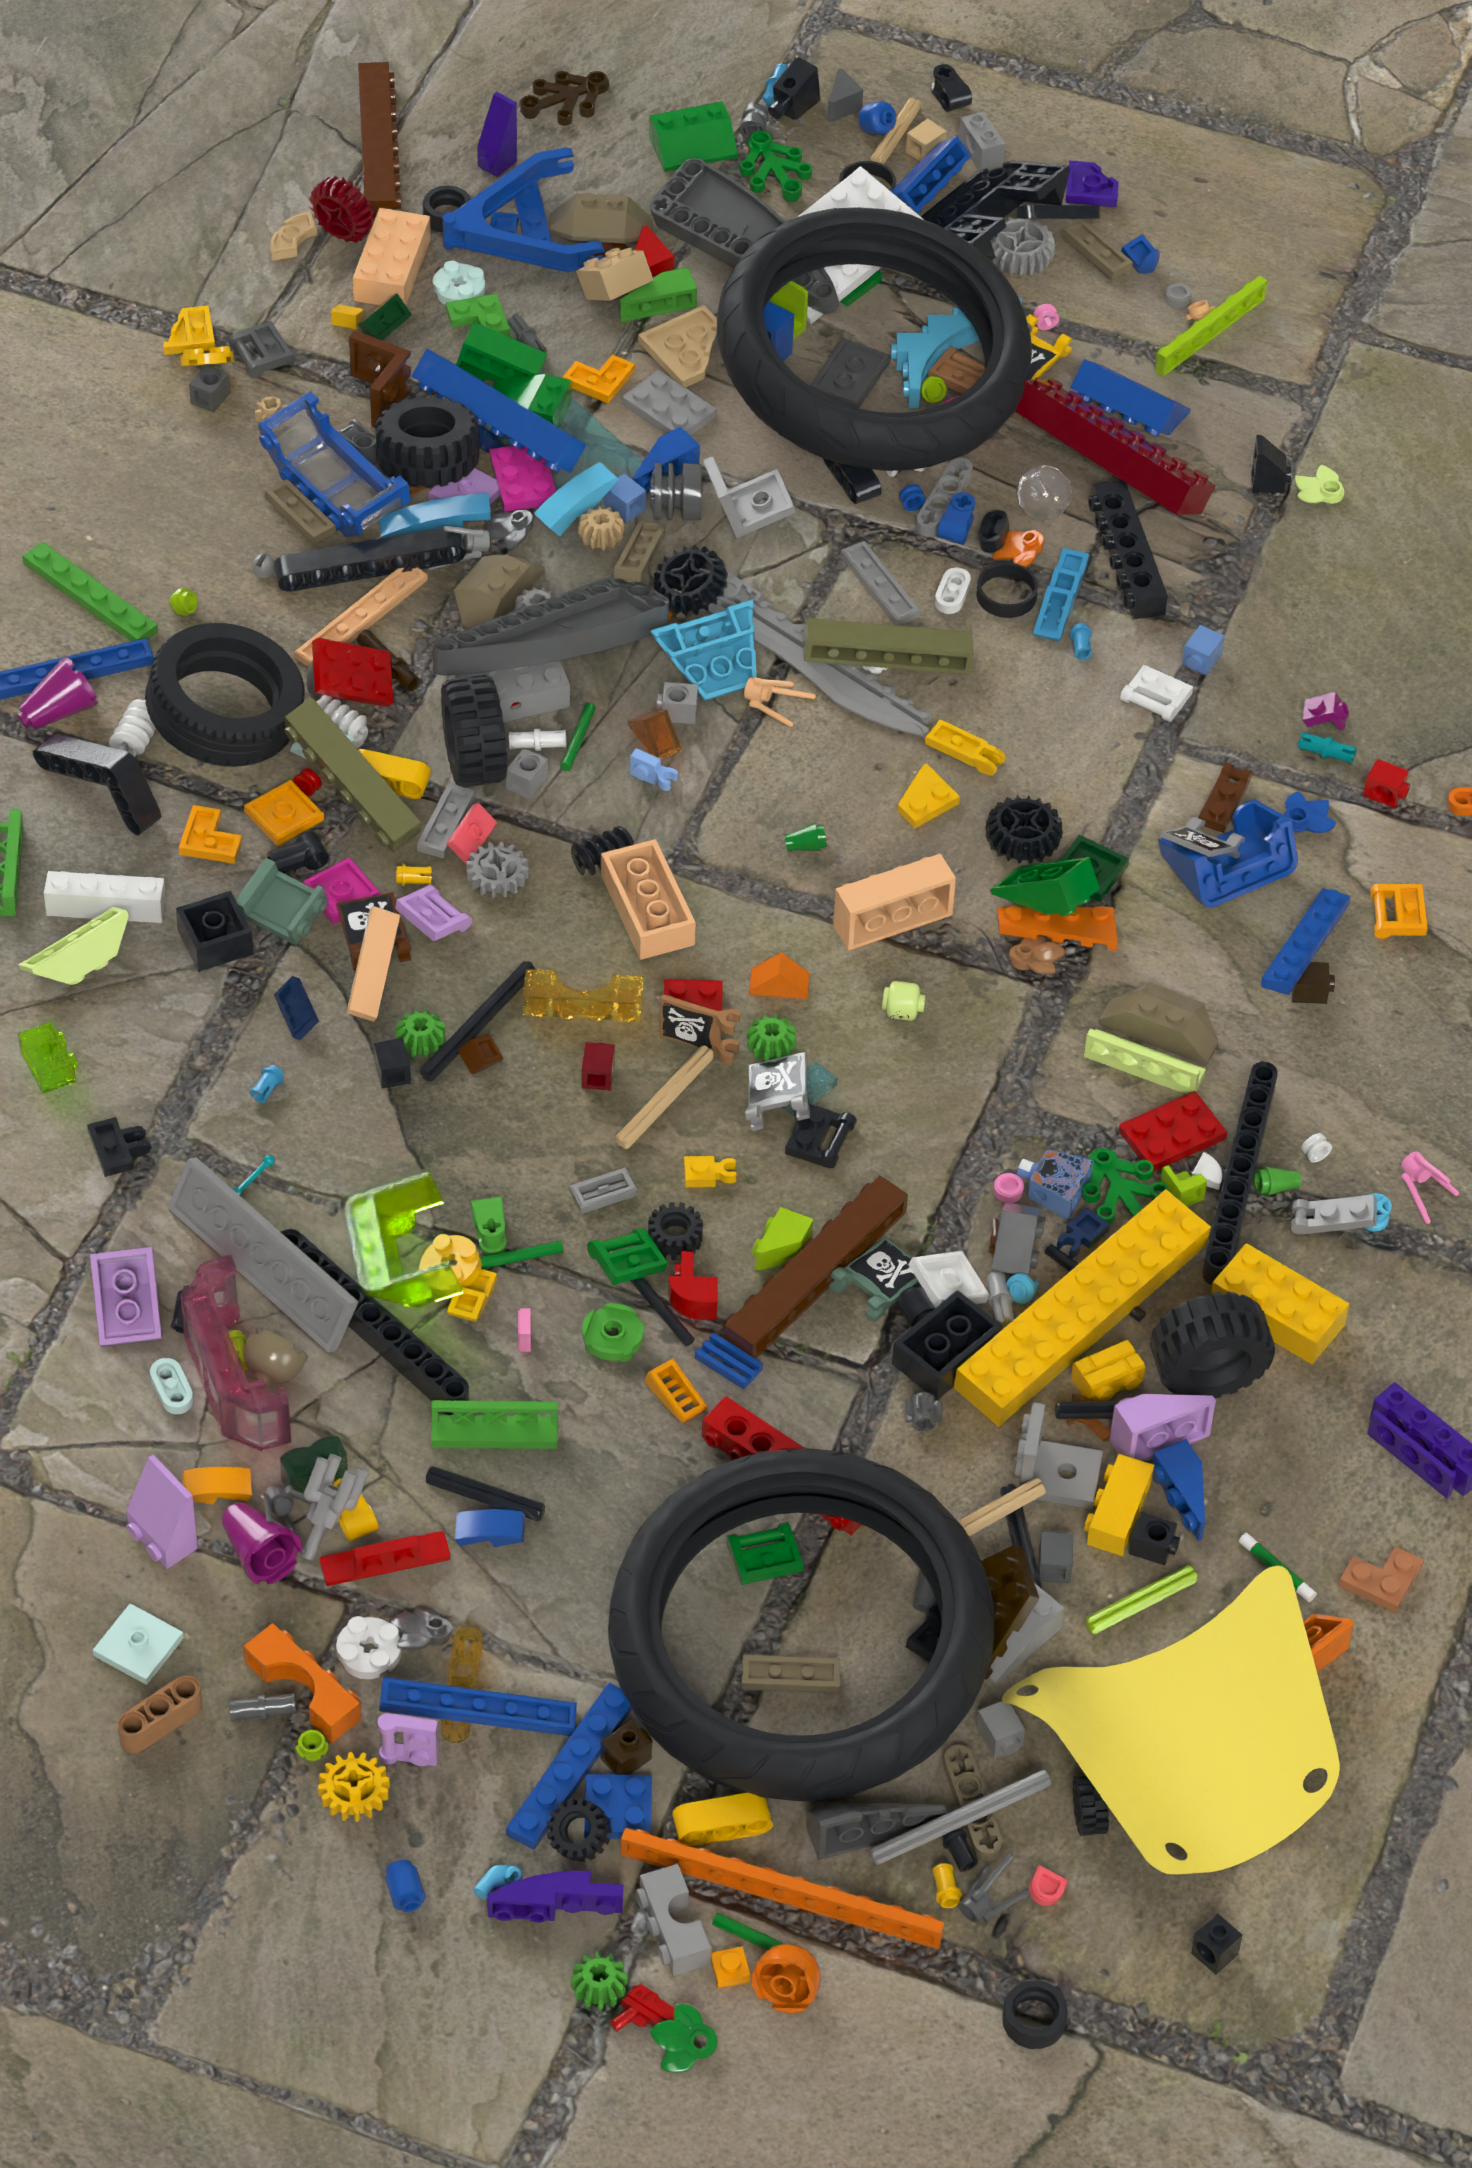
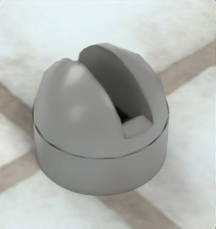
M264 553L257 555L253 561L254 574L261 578L272 576L275 572L273 558Z

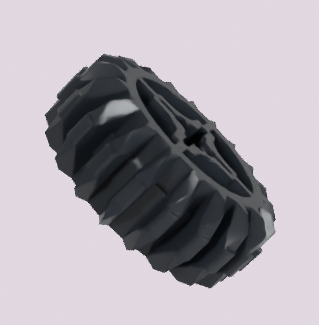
M694 544L691 550L683 546V550L679 553L673 550V556H664L665 564H658L659 572L654 573L655 582L653 584L655 591L669 599V610L672 609L676 615L682 611L686 617L691 611L697 616L700 609L708 611V605L711 603L717 605L716 597H724L723 589L728 587L726 580L728 573L726 568H724L723 560L718 557L714 550L709 551L706 546L699 549ZM700 568L706 569L710 572H704V570H700Z
M1017 794L1015 800L1006 797L1004 803L997 802L995 809H991L988 820H986V838L990 842L991 850H997L998 857L1006 855L1008 862L1016 859L1018 864L1022 860H1026L1031 865L1034 859L1042 862L1045 856L1051 857L1053 851L1058 849L1063 835L1062 821L1057 809H1052L1050 803L1042 804L1041 798L1031 800L1030 795L1026 799H1021Z

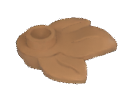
M1040 935L1037 939H1022L1019 945L1013 946L1009 951V958L1013 967L1020 970L1031 969L1040 974H1055L1056 970L1052 962L1066 956V951L1063 947L1054 942H1046L1045 937Z

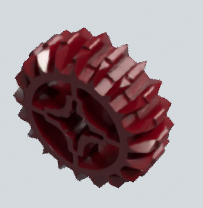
M334 175L331 178L323 179L313 188L314 190L309 198L311 203L309 208L314 211L312 216L317 218V225H321L324 228V232H329L338 239H344L346 243L349 241L357 243L370 233L375 221L373 217L375 212L370 209L372 203L366 200L367 195H363L360 192V187L356 188L353 186L352 181L347 183L344 177L339 179Z

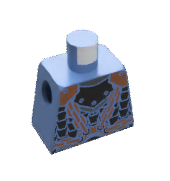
M1048 1150L1045 1151L1039 1164L1022 1159L1017 1170V1176L1030 1180L1028 1197L1031 1200L1070 1220L1082 1198L1083 1186L1090 1181L1094 1161Z

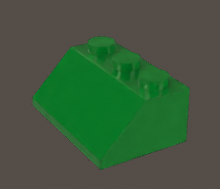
M723 101L649 115V140L664 172L679 169L686 160L691 158L712 163L738 157L731 118Z

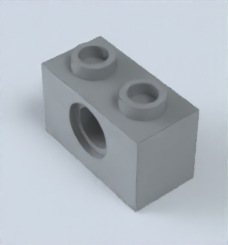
M984 111L961 117L959 139L971 155L970 159L980 171L988 168L989 171L1003 167L1005 142Z

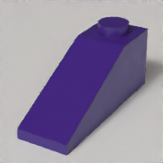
M499 92L493 94L477 146L478 166L496 177L517 162V102Z

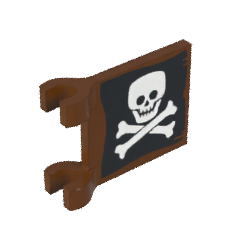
M393 892L336 903L354 971L357 968L369 911L372 906L399 914L395 909L396 900ZM400 917L393 946H396L399 962L411 961L409 952L411 951V946Z

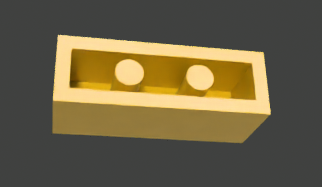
M1118 1454L1114 1465H1108L1103 1482L1107 1483L1105 1489L1099 1488L1095 1497L1094 1506L1097 1507L1095 1514L1089 1513L1085 1522L1084 1531L1088 1532L1087 1545L1123 1557L1152 1484L1155 1465L1122 1454Z

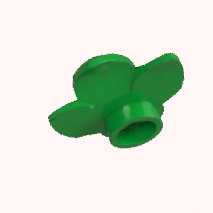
M676 2004L674 2010L675 2020L662 2021L650 2030L654 2041L660 2047L667 2050L661 2063V2069L667 2072L687 2071L694 2065L697 2059L710 2057L717 2048L718 2040L713 2029L703 2024L701 2014L697 2009L685 2004ZM698 2035H703L707 2039V2044L703 2048H697L694 2045V2039Z

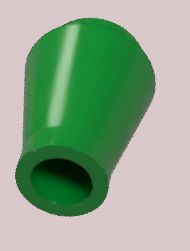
M816 823L784 835L787 852L821 851L820 848L827 847L824 826H816Z

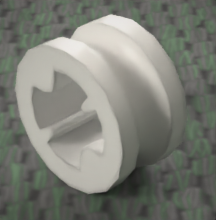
M1317 1133L1309 1137L1303 1143L1301 1149L1304 1154L1308 1155L1309 1161L1315 1163L1323 1160L1330 1154L1332 1145L1326 1141L1324 1134Z

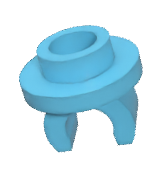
M1023 1273L1014 1274L1006 1283L1008 1292L1013 1296V1301L1020 1304H1025L1032 1300L1039 1286L1037 1280L1033 1282L1028 1275Z

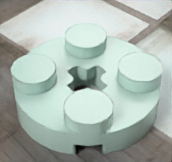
M447 261L444 267L439 269L433 277V292L437 294V299L445 305V302L484 296V272L479 267L461 264L456 261Z

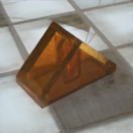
M667 710L650 711L628 721V726L651 755L663 759L681 751V746Z

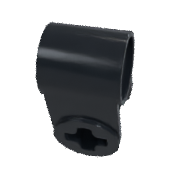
M946 64L936 66L933 70L935 81L931 85V93L939 101L942 108L946 112H950L971 105V90L956 73L955 69Z

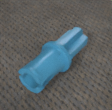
M785 64L776 65L772 77L766 82L767 89L763 95V101L766 102L767 106H771L774 103L773 86L788 68Z

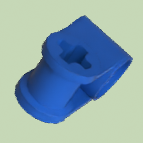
M959 492L953 495L945 514H943L940 520L937 538L961 545L965 544L974 519L972 512L975 508V498L971 494Z

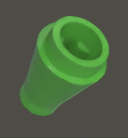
M1264 1166L1261 1170H1256L1254 1174L1255 1190L1258 1194H1263L1264 1196L1290 1189H1298L1301 1185L1299 1171Z

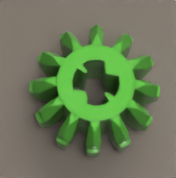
M414 1009L413 1015L404 1013L402 1020L397 1022L396 1039H403L407 1053L411 1052L414 1059L418 1055H423L427 1059L429 1052L435 1054L439 1047H442L445 1043V1025L443 1021H440L438 1013L430 1015L428 1009L423 1013H418Z
M764 1014L762 1020L754 1019L752 1026L747 1030L748 1050L753 1052L755 1060L763 1057L765 1061L789 1056L796 1047V1030L794 1026L790 1025L788 1018L779 1020L777 1014L773 1018H769Z
M598 1951L595 1953L594 1959L584 1954L582 1964H575L573 1976L570 1978V1986L574 1989L576 2001L584 2000V2006L587 2009L591 2005L597 2004L600 2012L604 2008L605 2003L615 2007L617 1998H624L626 1994L625 1986L628 1984V1975L624 1972L622 1961L614 1962L612 1953L606 1958H601V1954Z

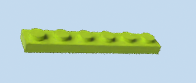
M1259 275L1253 281L1247 282L1241 290L1234 295H1230L1225 302L1217 308H1213L1200 321L1194 322L1183 334H1178L1171 343L1161 347L1155 357V372L1164 377L1264 301L1268 280Z

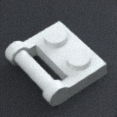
M1143 665L1129 685L1123 688L1120 700L1125 703H1135L1161 715L1163 720L1171 722L1192 695L1193 686Z

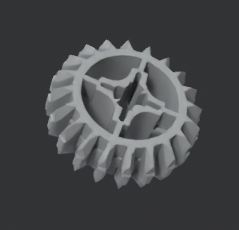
M1009 217L1005 221L1007 227L995 239L991 240L996 258L988 259L997 268H1000L1002 273L1009 272L1010 276L1019 274L1022 277L1023 274L1032 276L1033 272L1041 273L1043 268H1048V265L1054 258L1055 239H1053V233L1048 231L1047 225L1041 226L1039 220L1032 222L1031 219L1013 220Z

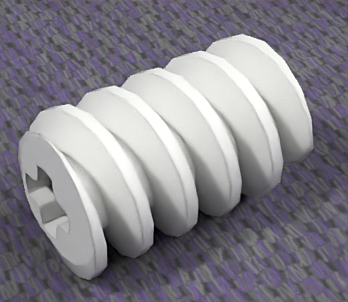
M322 696L316 701L318 705L344 734L354 738V746L358 749L364 744L368 735V728L366 727L367 717L365 715L359 716L356 710L350 711L349 706L346 704L341 706V702L338 699L332 701L333 698L331 696Z
M136 699L128 705L123 718L119 721L114 734L110 737V747L127 751L134 757L141 755L145 751V747L149 744L150 738L154 735V730H156L148 715L145 704L146 700Z

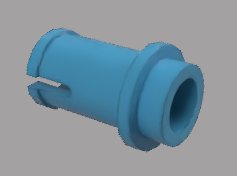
M1084 623L1074 625L1070 631V638L1074 641V655L1079 660H1085L1092 656L1090 644L1092 631Z
M275 1065L263 1068L261 1078L250 1090V1096L254 1097L258 1093L254 1100L259 1103H266L276 1086H280L283 1083V1071Z

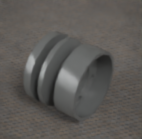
M655 463V468L650 478V505L654 513V520H661V508H668V520H672L675 508H680L683 520H701V464L683 463L681 476H675L673 463H668V475H662V463Z

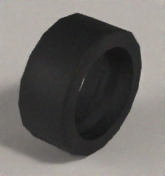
M447 185L431 189L423 200V215L430 216V228L443 233L444 213L435 211V208L442 205H453L460 208L471 200V196L465 190L456 186Z
M1028 1980L1017 1984L1009 1991L1002 2013L1003 2027L1008 2037L1017 2045L1028 2049H1043L1057 2042L1063 2035L1068 2016L1067 2002L1063 1994L1053 1985L1035 1980ZM1028 2000H1038L1046 2003L1055 2012L1054 2022L1051 2026L1043 2029L1025 2027L1015 2018L1017 2006Z

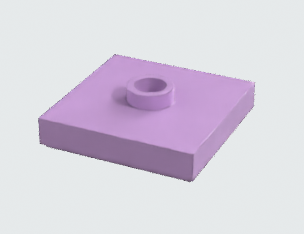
M474 468L468 476H462V479L456 483L449 482L448 485L442 487L435 485L428 492V498L435 500L458 495L489 493V502L491 504L500 494L496 479Z

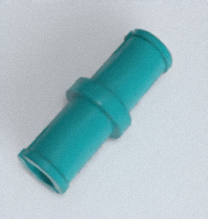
M1302 732L1300 736L1303 738L1302 740L1299 739L1298 749L1300 750L1303 749L1320 754L1321 758L1324 759L1330 757L1348 762L1349 764H1353L1355 760L1353 758L1357 754V747L1336 742L1332 737L1325 739L1306 732Z

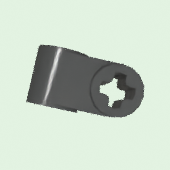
M353 419L343 429H336L373 465L377 464L376 437L364 428L358 420Z

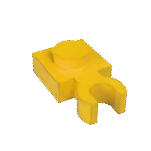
M684 1156L685 1188L715 1187L716 1180H721L728 1184L735 1183L736 1172H728L726 1170H735L736 1159L726 1158L721 1162H715L714 1156Z

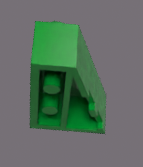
M473 322L463 342L456 365L483 382L485 380L495 382L502 379L540 375L547 353Z

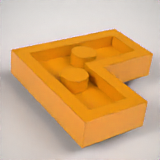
M613 354L600 370L575 361L562 378L571 380L572 389L609 404L635 373V364Z
M193 805L178 847L179 855L235 864L242 845V835L217 831L222 817L221 809Z

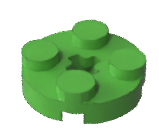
M605 1304L603 1309L596 1312L593 1309L586 1315L582 1325V1339L585 1344V1350L588 1354L603 1360L627 1362L632 1359L633 1354L642 1346L644 1324L632 1308L623 1304ZM612 1328H616L619 1335L610 1336L605 1331L610 1332Z

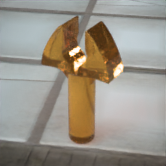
M1072 1394L1071 1402L1094 1401L1082 1395ZM1065 1419L1069 1427L1075 1422H1082L1103 1442L1110 1439L1111 1431L1097 1419Z

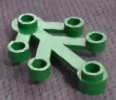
M755 131L748 140L750 152L746 159L740 162V174L745 177L754 175L755 162L762 155L764 162L757 174L750 179V190L755 193L763 192L765 190V180L770 171H772L781 185V195L784 200L789 203L798 201L802 195V184L796 179H789L784 169L797 172V177L801 180H808L812 177V166L808 163H799L802 160V150L800 148L774 143L768 132ZM773 152H774V153H778V154H782V155H786L787 158L785 159V158H781V157L775 156V155L773 154Z
M1107 1148L1095 1149L1088 1157V1159L1094 1161L1093 1171L1089 1183H1086L1082 1188V1198L1087 1203L1097 1202L1100 1199V1185L1103 1178L1106 1177L1111 1185L1104 1204L1097 1209V1215L1109 1224H1112L1115 1220V1208L1119 1198L1131 1216L1134 1217L1142 1210V1207L1133 1194L1151 1198L1153 1201L1160 1195L1156 1194L1155 1191L1163 1192L1165 1189L1168 1190V1186L1163 1182L1147 1185L1124 1179L1118 1173L1136 1175L1139 1180L1147 1181L1153 1176V1164L1148 1160H1141L1137 1163L1120 1160L1115 1152ZM1140 1169H1147V1170H1149V1171H1148V1172H1142V1171H1140ZM1094 1191L1096 1194L1090 1195L1087 1192ZM1108 1213L1110 1216L1104 1217L1101 1214Z

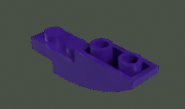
M563 1871L536 1875L518 1880L488 1894V1917L502 1921L528 1919L535 1923H542L545 1921H555L556 1909L569 1913L580 1911H594L603 1915L623 1913L624 1885L591 1883V1871Z

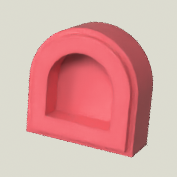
M1038 1865L1029 1883V1894L1037 1904L1051 1906L1063 1895L1068 1880Z

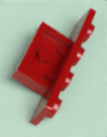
M439 1531L320 1557V1566L326 1586H332L448 1561L451 1556L445 1533Z

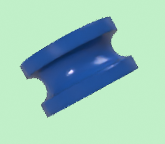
M916 484L904 487L899 493V499L907 511H916L922 508L926 501L921 487Z

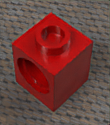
M1377 759L1366 777L1363 796L1395 808L1400 798L1404 800L1409 792L1410 784L1407 783L1409 771Z

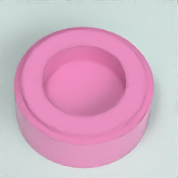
M1001 1174L994 1181V1195L1003 1203H1015L1023 1196L1024 1182L1016 1174Z

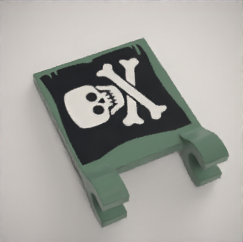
M885 1237L848 1266L835 1269L831 1273V1277L835 1280L829 1284V1288L839 1294L852 1281L871 1296L867 1301L870 1309L865 1312V1316L871 1321L876 1322L882 1317L888 1307L900 1298V1294L905 1289L916 1287L920 1283L908 1265L912 1257Z

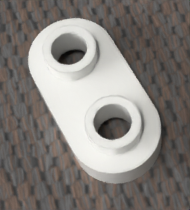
M955 567L948 569L944 573L935 595V607L937 610L945 614H953L962 608L970 589L971 576L968 571Z

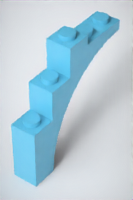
M953 308L952 315H928L927 325H922V333H897L896 344L891 343V360H896V370L902 371V378H907V381H903V397H908V408H919L921 384L928 377V371L950 346L960 349L980 341L971 322L959 308Z

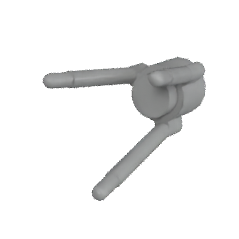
M444 526L445 531L461 534L462 539H464L465 550H470L471 552L465 554V557L460 562L473 558H482V552L489 551L490 537L488 530ZM452 564L442 565V566H436V567H431V568H428V569H429V570H435V569L442 568V567H446V566H449V565H452Z

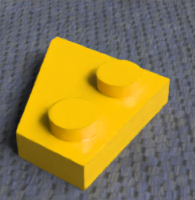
M209 306L181 309L178 321L174 323L171 329V336L168 342L163 344L164 355L180 354L186 349L204 348V351H208L209 348L215 347Z
M926 763L921 767L899 801L897 812L916 829L960 804V796Z

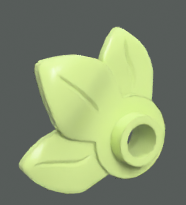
M1324 465L1319 466L1316 477L1295 476L1296 487L1301 491L1297 497L1304 502L1334 504L1344 498V488L1341 482H1339V476Z

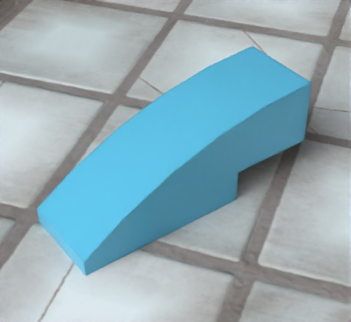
M599 462L559 488L534 514L553 532L561 536L577 517L581 518V514H586L588 508L593 509L619 479L605 465Z

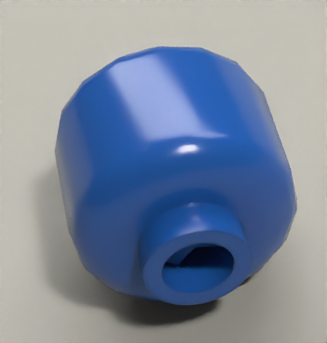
M884 101L867 103L862 107L859 114L861 129L869 135H885L890 130H893L897 121L894 108L891 104Z

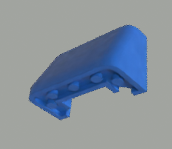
M1253 799L1240 805L1234 812V830L1216 837L1223 841H1227L1233 833L1245 837V841L1239 845L1237 850L1241 852L1239 858L1226 854L1208 857L1165 838L1158 839L1160 852L1198 902L1206 907H1216L1293 873L1298 864V855L1292 819Z

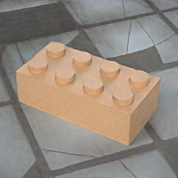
M379 208L353 275L354 301L381 305L390 296L398 293L404 304L407 305L431 240L430 216Z
M656 839L601 853V877L640 960L695 945L696 922Z
M940 853L904 866H898L878 875H871L854 883L844 884L835 889L833 927L849 951L952 916L956 877Z

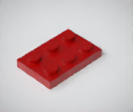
M318 637L312 641L315 694L389 707L393 704L390 651Z
M1196 1091L1119 1125V1133L1140 1160H1148L1153 1164V1172L1227 1138L1226 1129Z

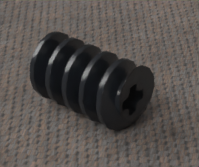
M616 826L612 831H604L602 836L600 834L594 835L592 840L586 838L583 839L582 843H573L571 846L572 859L580 875L583 876L585 874V869H587L590 875H594L596 873L595 865L601 870V853L634 845V841L626 828Z

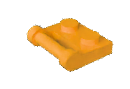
M1375 884L1370 887V897L1374 900L1376 924L1374 925V934L1376 938L1386 939L1391 935L1426 936L1428 928L1422 884ZM1386 898H1393L1395 921H1387Z

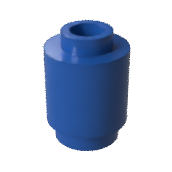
M409 1860L395 1861L386 1868L387 1874L385 1876L395 1909L402 1910L403 1912L415 1911L426 1899L417 1868Z

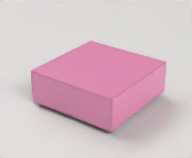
M520 1308V1311H518V1350L520 1352H531V1308Z

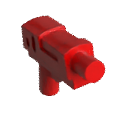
M640 1983L638 1986H632L631 1992L622 2000V2007L626 2010L609 2020V2023L616 2032L631 2022L642 2028L646 2027L647 2024L654 2027L662 2021L675 2020V2008L660 1999L658 1994Z

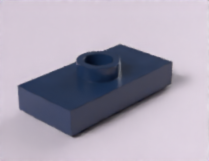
M292 976L274 994V997L292 1037L301 1040L319 1020L300 978Z

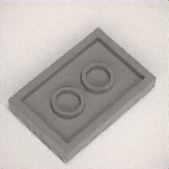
M660 370L654 372L622 396V405L665 434L681 427L691 436L717 417V409Z

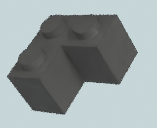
M1008 1202L1004 1204L1001 1210L992 1270L1029 1275L1030 1268L1036 1269L1039 1251L1034 1250V1244L1036 1239H1041L1046 1217L1041 1216L1042 1208Z

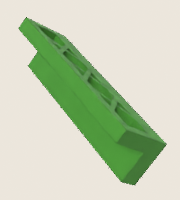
M10 809L9 823H0V833H8L7 839L0 842V852L6 855L5 861L0 864V874L4 877L3 883L0 884V898L3 901V906H0V916H16L24 830L21 809Z
M432 1400L431 1448L557 1449L558 1402ZM438 1412H452L454 1414L439 1415ZM483 1412L485 1415H474L473 1413ZM505 1413H516L517 1415L507 1416ZM551 1413V1416H538L536 1414Z

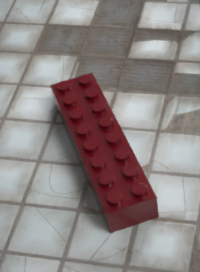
M1040 378L1025 380L1024 393L1015 410L1016 413L1176 515L1202 514L1216 486L1208 481V475L1198 470L1193 471L1187 467L1188 463L1178 457H1170L1166 454L1167 450L1164 447L1145 441L1146 437L1140 432L1129 431L1124 427L1125 423L1121 420L1107 417L1103 414L1104 410L1094 404L1088 405L1083 401L1084 398L1080 394L1063 389L1061 382L1053 378L1048 380Z

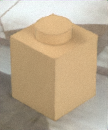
M926 119L907 132L906 153L921 161L938 143L946 140L947 131L931 120Z

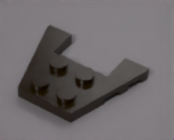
M1016 1545L981 1560L994 1603V1643L991 1661L985 1676L986 1680L993 1673L990 1667L996 1657L1002 1658L1007 1651L1006 1641L1013 1631L1019 1632L1039 1600L1024 1548Z

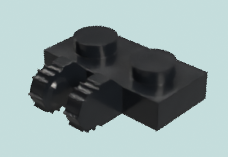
M116 1117L87 1124L88 1134L104 1177L133 1170L134 1166L131 1157L138 1158L150 1153L151 1144L147 1140H142L145 1139L146 1131L142 1126L138 1125L121 1130Z

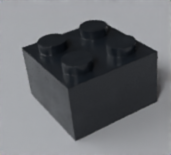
M231 891L176 908L178 932L198 972L253 955L252 931Z

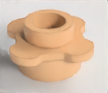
M1207 300L1195 302L1188 306L1189 314L1185 318L1186 320L1194 319L1195 322L1197 320L1200 321L1215 306L1209 307Z

